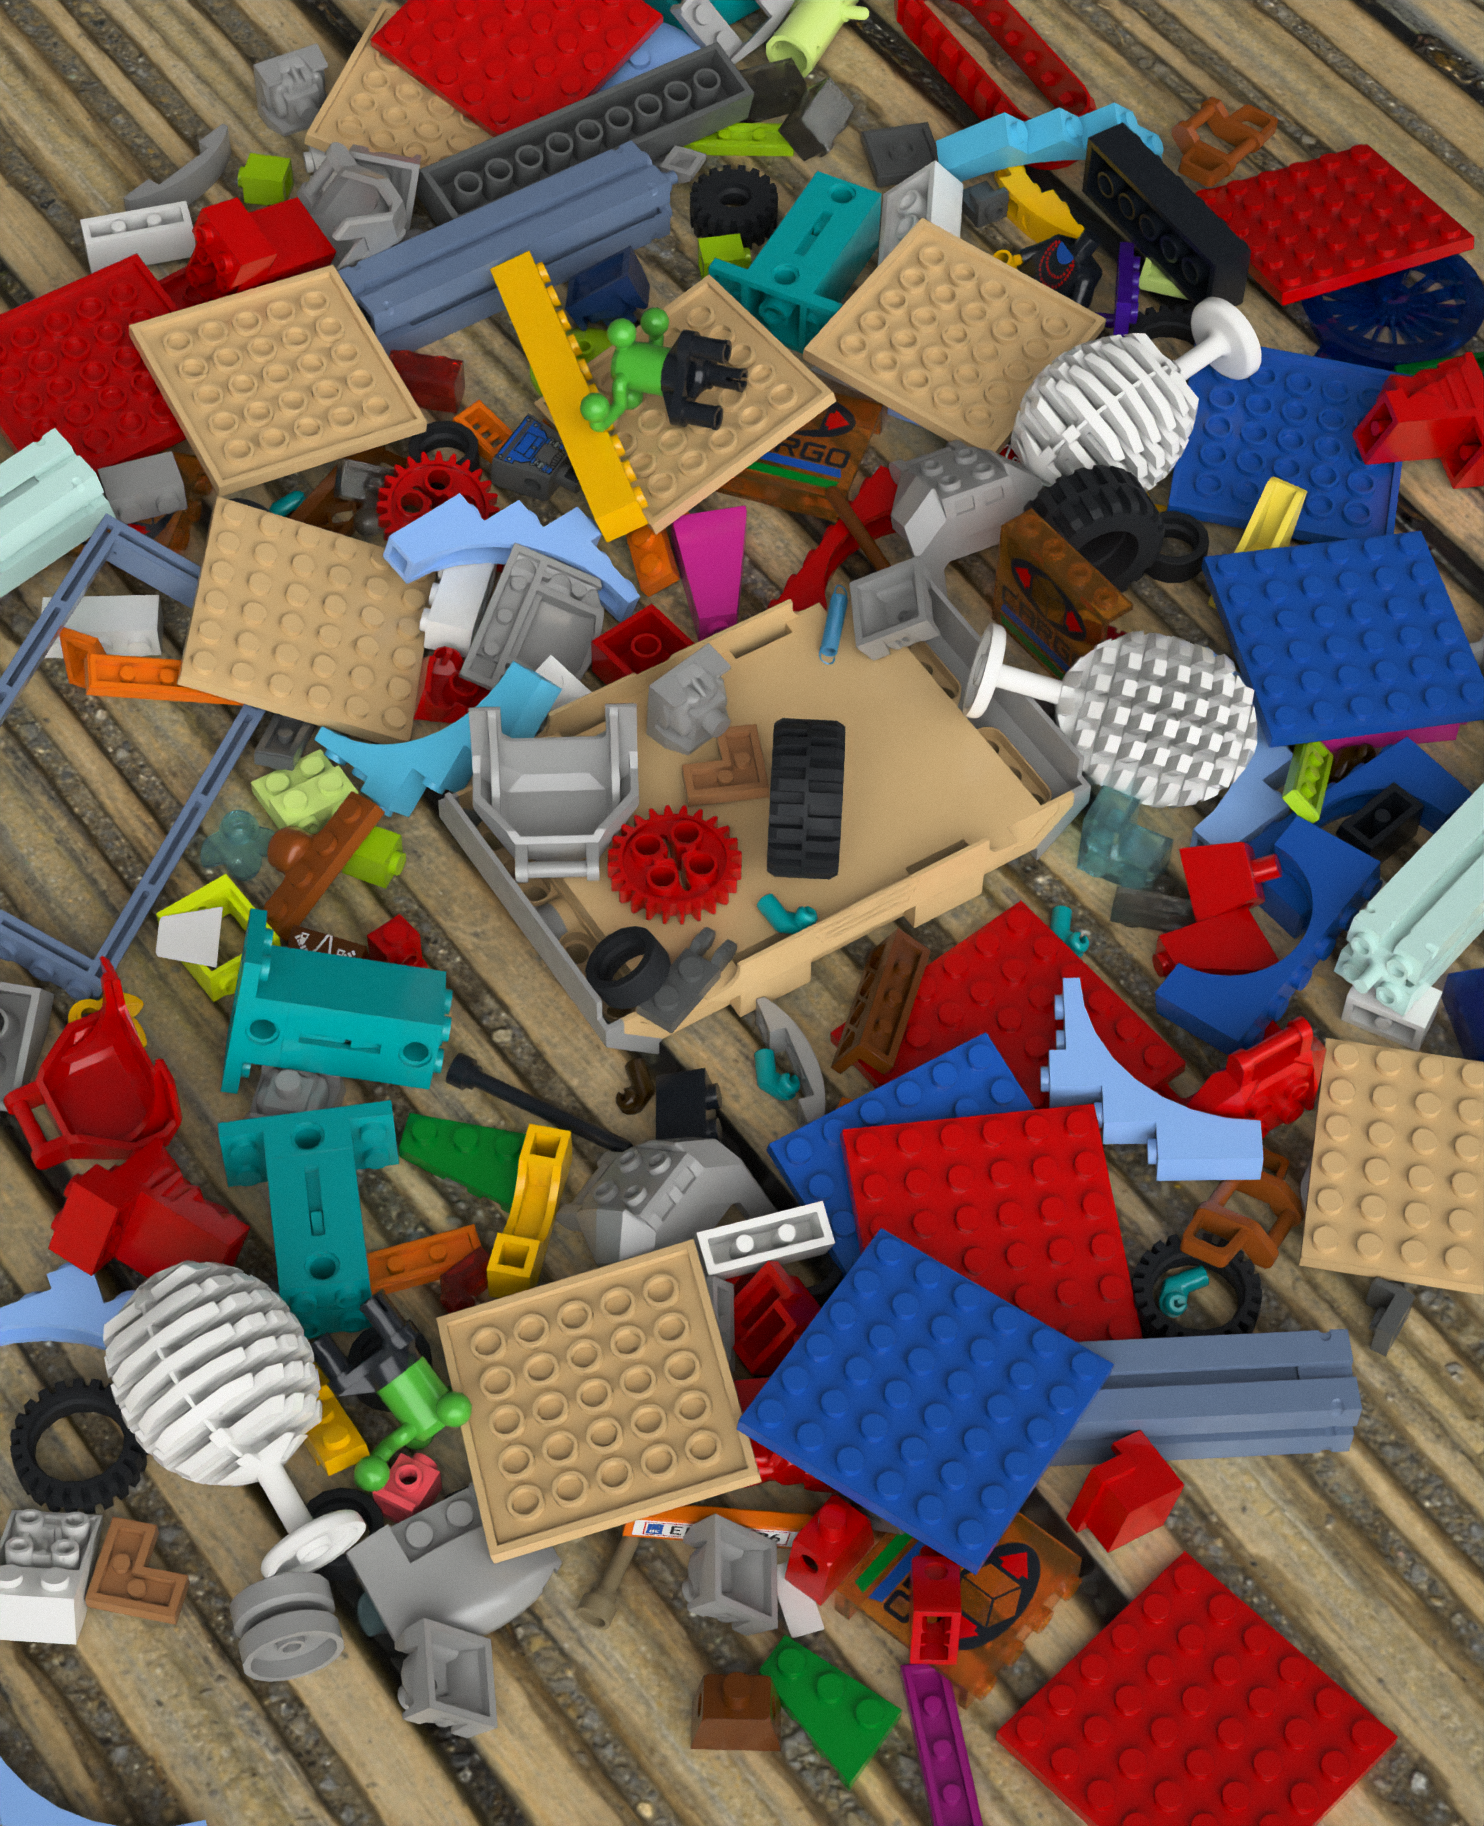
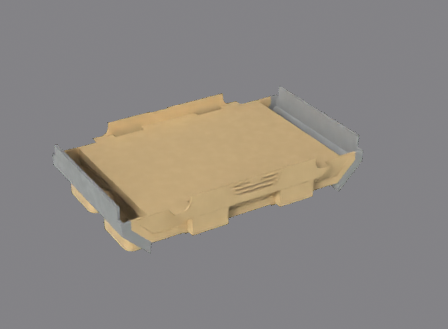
M932 580L931 589L928 592L932 600L933 621L940 630V636L924 642L914 643L899 650L889 648L890 655L873 661L856 648L851 605L846 609L837 654L829 657L821 653L822 660L827 663H831L833 657H835L834 663L828 665L822 662L819 657V651L826 624L827 611L820 603L799 612L793 611V602L791 599H788L672 654L669 660L639 674L634 672L547 713L548 721L546 727L534 738L597 736L606 730L605 704L636 703L639 805L625 824L634 827V815H638L644 820L649 819L650 808L654 809L658 815H664L665 806L669 805L673 814H679L681 807L686 805L688 815L693 816L699 809H702L703 820L707 821L711 817L717 816L718 828L727 825L730 827V838L737 837L738 850L742 851L741 880H737V892L729 893V903L723 905L716 902V914L714 915L705 909L701 910V921L695 920L691 914L685 916L684 925H680L676 916H671L665 925L662 923L661 914L656 913L648 921L646 920V909L643 908L633 914L631 912V901L621 904L619 902V891L611 890V878H608L607 875L608 849L613 848L612 842L599 857L600 881H587V877L530 878L529 883H516L515 859L473 809V785L453 794L448 792L445 794V798L438 801L439 817L607 1048L659 1054V1043L663 1038L730 1004L737 1014L742 1017L756 1010V999L765 997L771 1002L811 982L812 962L902 916L908 920L913 928H916L982 894L984 874L1028 852L1038 860L1087 805L1091 785L1082 776L1084 756L1034 698L995 687L990 703L982 716L974 719L963 715L966 686L981 637ZM708 643L731 666V669L721 676L724 680L727 695L726 710L728 718L731 720L729 727L757 725L769 784L768 798L688 807L682 778V765L719 761L720 756L716 738H711L690 755H685L664 748L646 734L649 685ZM782 718L834 720L845 726L838 875L829 880L774 877L767 872L774 723ZM621 830L616 836H621ZM662 838V840L664 841V843H666L668 847V858H671L670 847L666 839ZM528 859V862H539L534 861L532 859ZM678 871V872H679V881H680V883H681V886H682V888H683L684 890L688 891V890L686 889L685 885H683V883H682V880H681V871ZM773 894L786 911L796 913L799 907L803 906L805 908L809 906L816 911L818 920L815 924L793 935L779 933L758 909L757 903L763 896ZM631 926L646 928L668 952L671 965L686 948H690L693 939L706 927H709L716 933L712 946L703 955V958L711 962L715 951L727 939L736 943L738 947L731 962L721 972V978L673 1033H669L637 1014L636 1007L627 1009L609 1007L588 982L585 972L588 958L595 947L608 935L621 928ZM644 955L636 956L623 964L614 975L612 981L618 980L632 972Z

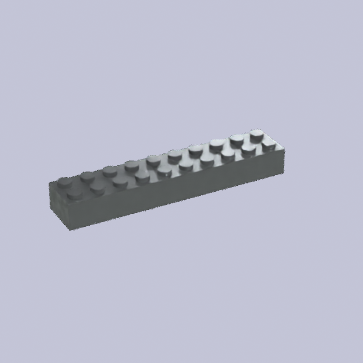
M717 41L419 169L416 195L436 225L440 226L608 150H617L620 147L619 145L631 140L641 151H645L651 160L669 153L674 145L683 147L747 119L754 91Z

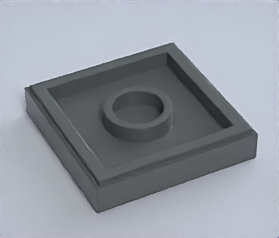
M928 122L861 132L860 141L877 187L897 185L934 160L938 162L937 147Z

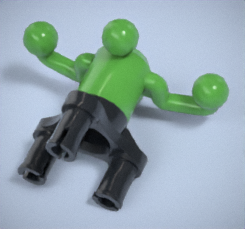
M658 307L649 308L644 311L640 320L642 330L649 335V343L635 341L636 328L631 321L625 318H617L608 326V340L616 347L611 361L613 401L609 405L605 396L599 393H590L582 399L580 412L584 419L589 421L590 427L594 432H604L625 410H633L642 403L643 393L663 396L671 425L687 427L690 424L717 431L723 420L722 406L698 403L695 400L704 390L712 389L713 386L736 390L742 393L746 388L747 381L740 379L742 377L748 378V371L746 368L725 366L730 359L732 351L730 340L704 337L698 331L684 329L672 348L664 347V333L668 330L670 322L668 315Z
M383 1288L362 1303L359 1311L366 1316L382 1337V1346L357 1365L356 1362L351 1364L331 1339L328 1332L310 1344L314 1353V1361L328 1378L329 1382L326 1385L335 1397L376 1392L401 1424L399 1428L380 1441L370 1456L361 1458L354 1468L355 1485L364 1491L370 1492L379 1491L387 1484L390 1477V1469L387 1462L397 1450L404 1446L415 1450L424 1449L430 1445L434 1435L445 1426L460 1427L469 1420L472 1414V1404L469 1398L461 1392L452 1391L451 1385L446 1387L416 1348L415 1338L419 1335L418 1328L410 1318L408 1320L404 1319L385 1294Z

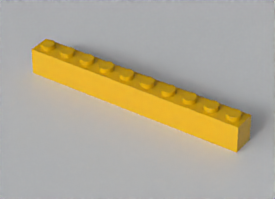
M527 251L491 268L490 271L594 519L606 542L608 543L647 525L648 521L642 509L649 505L641 487H632L631 483L637 481V477L629 460L627 459L622 462L620 459L621 456L626 455V452L617 433L610 436L609 431L615 429L614 424L604 432H594L590 427L589 421L585 420L580 412L582 399L590 393L600 394L595 383L588 385L587 381L593 379L592 373L584 358L577 359V356L583 354L574 333L568 336L566 334L567 331L572 330V327L564 310H556L562 304L553 285L549 287L545 285L551 282V279L543 262L541 261L536 264L530 251Z

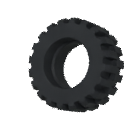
M1093 465L1092 469L1083 467L1074 470L1072 475L1066 476L1064 474L1055 479L1056 483L1050 487L1045 486L1038 491V496L1033 501L1029 500L1024 506L1023 515H1018L1011 536V552L1013 557L1024 559L1042 570L1066 594L1074 607L1077 606L1081 609L1091 607L1092 603L1095 602L1100 604L1110 600V596L1116 593L1120 595L1128 589L1127 586L1133 581H1139L1144 576V570L1147 567L1151 568L1156 561V553L1161 551L1165 532L1161 514L1136 476L1119 467ZM1038 575L1033 577L1032 589L1038 598L1047 603L1048 594L1064 602L1051 581ZM1049 598V605L1065 609L1064 604Z
M782 718L774 723L767 849V872L774 877L829 880L838 875L845 761V726L838 721Z

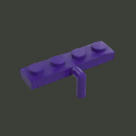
M1120 242L1114 314L1095 312L1106 318L1105 328H1113V335L1121 334L1122 337L1128 334L1129 324L1137 323L1139 306L1140 257L1134 256V244L1129 242Z

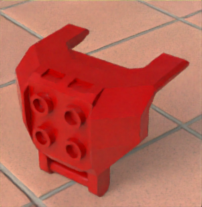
M104 956L99 957L103 972L101 977L103 1003L100 1010L68 1023L41 1064L36 1080L12 1090L3 1099L8 1113L15 1115L33 1150L31 1158L36 1168L40 1170L48 1169L71 1158L127 1160L130 1153L136 1147L143 1148L156 1137L164 1141V1147H166L171 1142L182 1122L183 1117L175 1080L164 1059L158 1058L155 1060V1065L152 1064L127 1009L120 978L110 960ZM43 1104L59 1134V1137L47 1141L31 1110Z
M1298 1016L1289 1021L1284 1030H1281L1272 1020L1264 1030L1265 1034L1262 1042L1246 1051L1240 1048L1229 1054L1226 1068L1213 1073L1198 1092L1187 1098H1181L1166 1083L1156 1093L1192 1110L1225 1118L1261 1120L1263 1139L1270 1130L1282 1123L1288 1125L1296 1121L1303 1114L1304 1108L1309 1111L1314 1108L1327 1049L1317 1037L1313 1036V1030L1304 1017Z

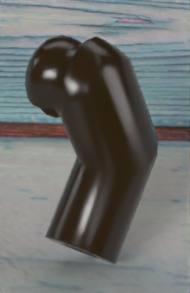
M1363 743L1338 750L1333 757L1327 785L1332 782L1338 783L1347 777L1355 766L1360 763L1366 764L1374 759L1376 751L1372 745Z
M641 1058L632 1059L626 1063L625 1070L631 1086L624 1088V1094L618 1092L616 1095V1105L626 1115L640 1113L655 1094V1087L646 1063Z

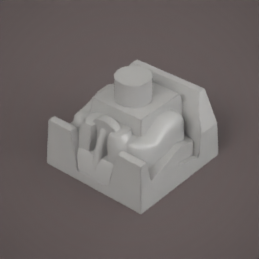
M317 43L253 64L258 115L269 129L284 137L309 129L327 98L324 69L328 68V64Z
M353 144L349 152L358 165L389 178L404 202L408 218L404 228L406 231L410 230L421 155L416 154L411 158L387 152H369L368 147Z
M919 555L849 582L856 648L873 661L890 655L889 648L899 650L914 643L924 642L940 636V630L933 621L932 600L928 592L931 589L930 569Z
M709 643L649 685L646 734L664 748L685 755H690L711 738L721 736L728 729L731 722L726 710L727 695L724 680L721 678L723 674L731 669V666Z
M262 1065L261 1076L253 1097L251 1109L245 1114L244 1119L341 1107L346 1093L343 1078Z
M713 1514L695 1523L683 1536V1543L696 1548L689 1556L688 1578L682 1583V1592L688 1602L687 1610L702 1617L717 1618L721 1623L733 1622L732 1630L745 1636L777 1629V1542L717 1514Z
M422 1618L406 1628L394 1643L395 1650L409 1654L403 1661L401 1670L402 1685L397 1693L398 1700L405 1709L402 1713L403 1720L417 1724L426 1722L436 1723L438 1727L452 1726L451 1734L465 1738L498 1728L491 1639L426 1618Z

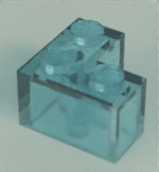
M1103 785L1083 819L1076 868L1085 871L1092 877L1102 878L1122 886L1129 892L1139 893L1151 898L1170 863L1174 839L1137 825L1141 800Z

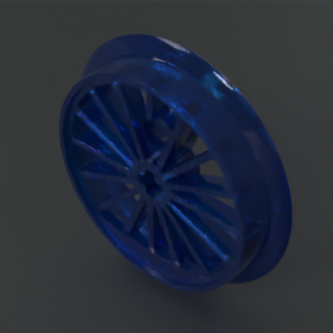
M1459 254L1301 300L1314 335L1327 351L1346 363L1393 371L1394 366L1455 356L1461 347L1478 332L1484 320V286L1473 267ZM1412 271H1418L1426 275L1409 289L1406 287ZM1435 283H1439L1441 286L1444 287L1438 290L1423 293L1425 290H1427ZM1323 296L1337 301L1324 300ZM1449 300H1454L1455 303H1456V304H1438V303L1445 302V301H1449ZM1442 318L1459 319V321L1455 323ZM1357 326L1353 330L1348 329L1350 327ZM1377 326L1371 339L1363 337ZM1385 327L1388 328L1389 343L1379 342ZM1396 331L1401 336L1405 344H1397ZM1416 337H1418L1424 342H1419Z

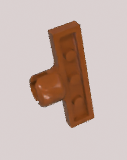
M351 791L319 833L311 834L298 826H287L279 829L272 835L267 847L268 862L276 868L275 870L286 876L261 910L267 911L266 922L281 939L286 942L289 940L293 925L299 926L384 815L385 812L376 803Z

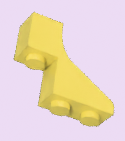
M1274 476L1271 477L1234 553L1289 547L1307 490ZM1211 595L1208 606L1217 609Z

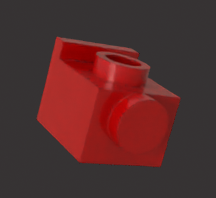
M398 914L367 935L370 960L428 968L427 962L422 958L420 934L401 914Z

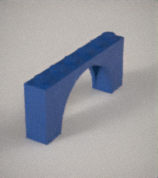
M1407 736L1395 745H1386L1378 753L1377 757L1368 763H1360L1355 766L1349 775L1338 783L1332 782L1328 784L1320 818L1314 825L1322 829L1335 820L1354 815L1371 798L1380 794L1395 782L1424 805L1419 826L1434 835L1472 793ZM1294 811L1280 822H1271L1259 836L1250 842L1245 841V843L1252 846L1256 859L1274 854L1275 842L1297 816ZM1282 871V877L1262 882L1265 902L1258 906L1294 939L1306 932L1311 921L1312 912L1303 891L1297 883L1284 871Z
M1298 815L1274 844V854L1276 853L1279 858L1282 871L1290 876L1303 891L1312 912L1309 927L1297 947L1276 964L1244 975L1208 974L1178 963L1155 992L1157 1014L1226 1055L1240 1048L1246 1051L1262 1042L1266 1027L1272 1020L1278 1021L1283 1016L1289 1004L1288 999L1296 990L1301 991L1306 987L1312 976L1314 966L1319 960L1325 961L1331 955L1336 945L1337 937L1343 930L1349 931L1353 918L1359 913V909L1366 900L1370 901L1380 891L1383 881L1380 879L1379 860Z

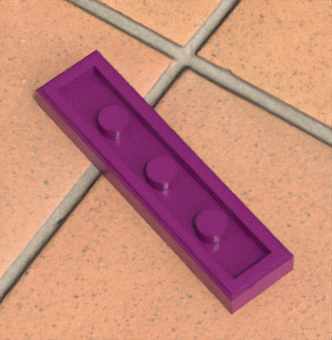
M900 1665V1677L932 1826H983L948 1665Z

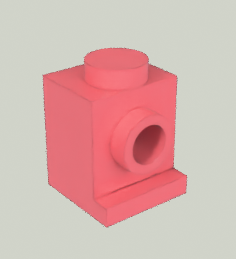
M400 1453L390 1469V1477L387 1484L381 1490L372 1492L373 1500L381 1509L383 1517L399 1523L432 1506L442 1490L440 1471H437L438 1466L431 1458L421 1453H415L412 1458Z

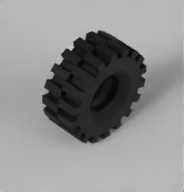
M731 164L723 165V171H718L715 167L709 169V176L702 173L698 177V182L694 181L692 192H690L691 228H694L695 236L697 238L701 236L706 238L740 233L743 248L749 247L751 250L752 243L761 246L765 243V237L770 239L773 229L777 227L778 193L775 183L770 184V177L766 174L759 177L760 170L752 168L750 172L746 171L745 165H738V169H731ZM727 204H740V205H743V206H740V207H728V206H725V205H727Z

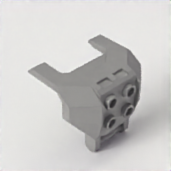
M333 142L325 152L326 158L311 179L308 182L302 183L296 195L337 253L331 265H334L336 270L339 271L348 266L354 267L357 265V262L397 245L406 233L404 225L408 218L404 202L389 178L358 165L343 144ZM335 171L337 175L323 194H321V188Z
M960 440L948 442L943 449L908 461L900 459L889 464L890 475L898 485L891 512L892 529L906 540L913 557L919 555L930 569L931 580L948 599L944 572L947 564L950 561L1011 540L1018 515H1023L1024 506L1029 500L1033 501L1038 496L1037 492L1043 486L1041 480L1024 466L992 450L967 447Z
M636 703L605 704L606 730L597 736L511 738L502 733L500 707L469 708L473 771V809L515 859L516 883H529L530 878L587 877V881H600L599 857L612 842L613 836L618 834L621 826L627 822L639 805ZM528 859H532L534 861L539 862H528Z
M684 1137L649 1140L633 1146L624 1152L606 1151L597 1161V1170L572 1202L561 1207L556 1214V1218L568 1230L583 1232L595 1263L600 1268L691 1240L697 1232L713 1229L732 1204L738 1208L746 1220L773 1214L778 1211L743 1161L718 1140Z

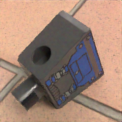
M529 413L492 459L491 481L496 486L541 501L549 500L559 486L574 493H578L581 489L559 433Z

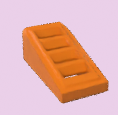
M480 399L452 420V422L460 423L472 430L478 439L479 455L491 464L494 456L513 433ZM476 424L481 426L477 430L473 428ZM486 432H490L491 435L486 439L482 437ZM496 440H501L502 443L494 448L491 445Z
M64 627L59 637L68 682L86 689L84 669L86 654H106L98 638Z

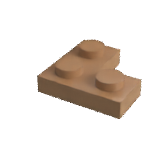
M756 724L728 727L721 736L717 737L719 761L682 765V778L688 807L769 797V784Z
M112 1517L85 1597L87 1607L177 1625L190 1581L188 1575L148 1567L159 1535L157 1525Z

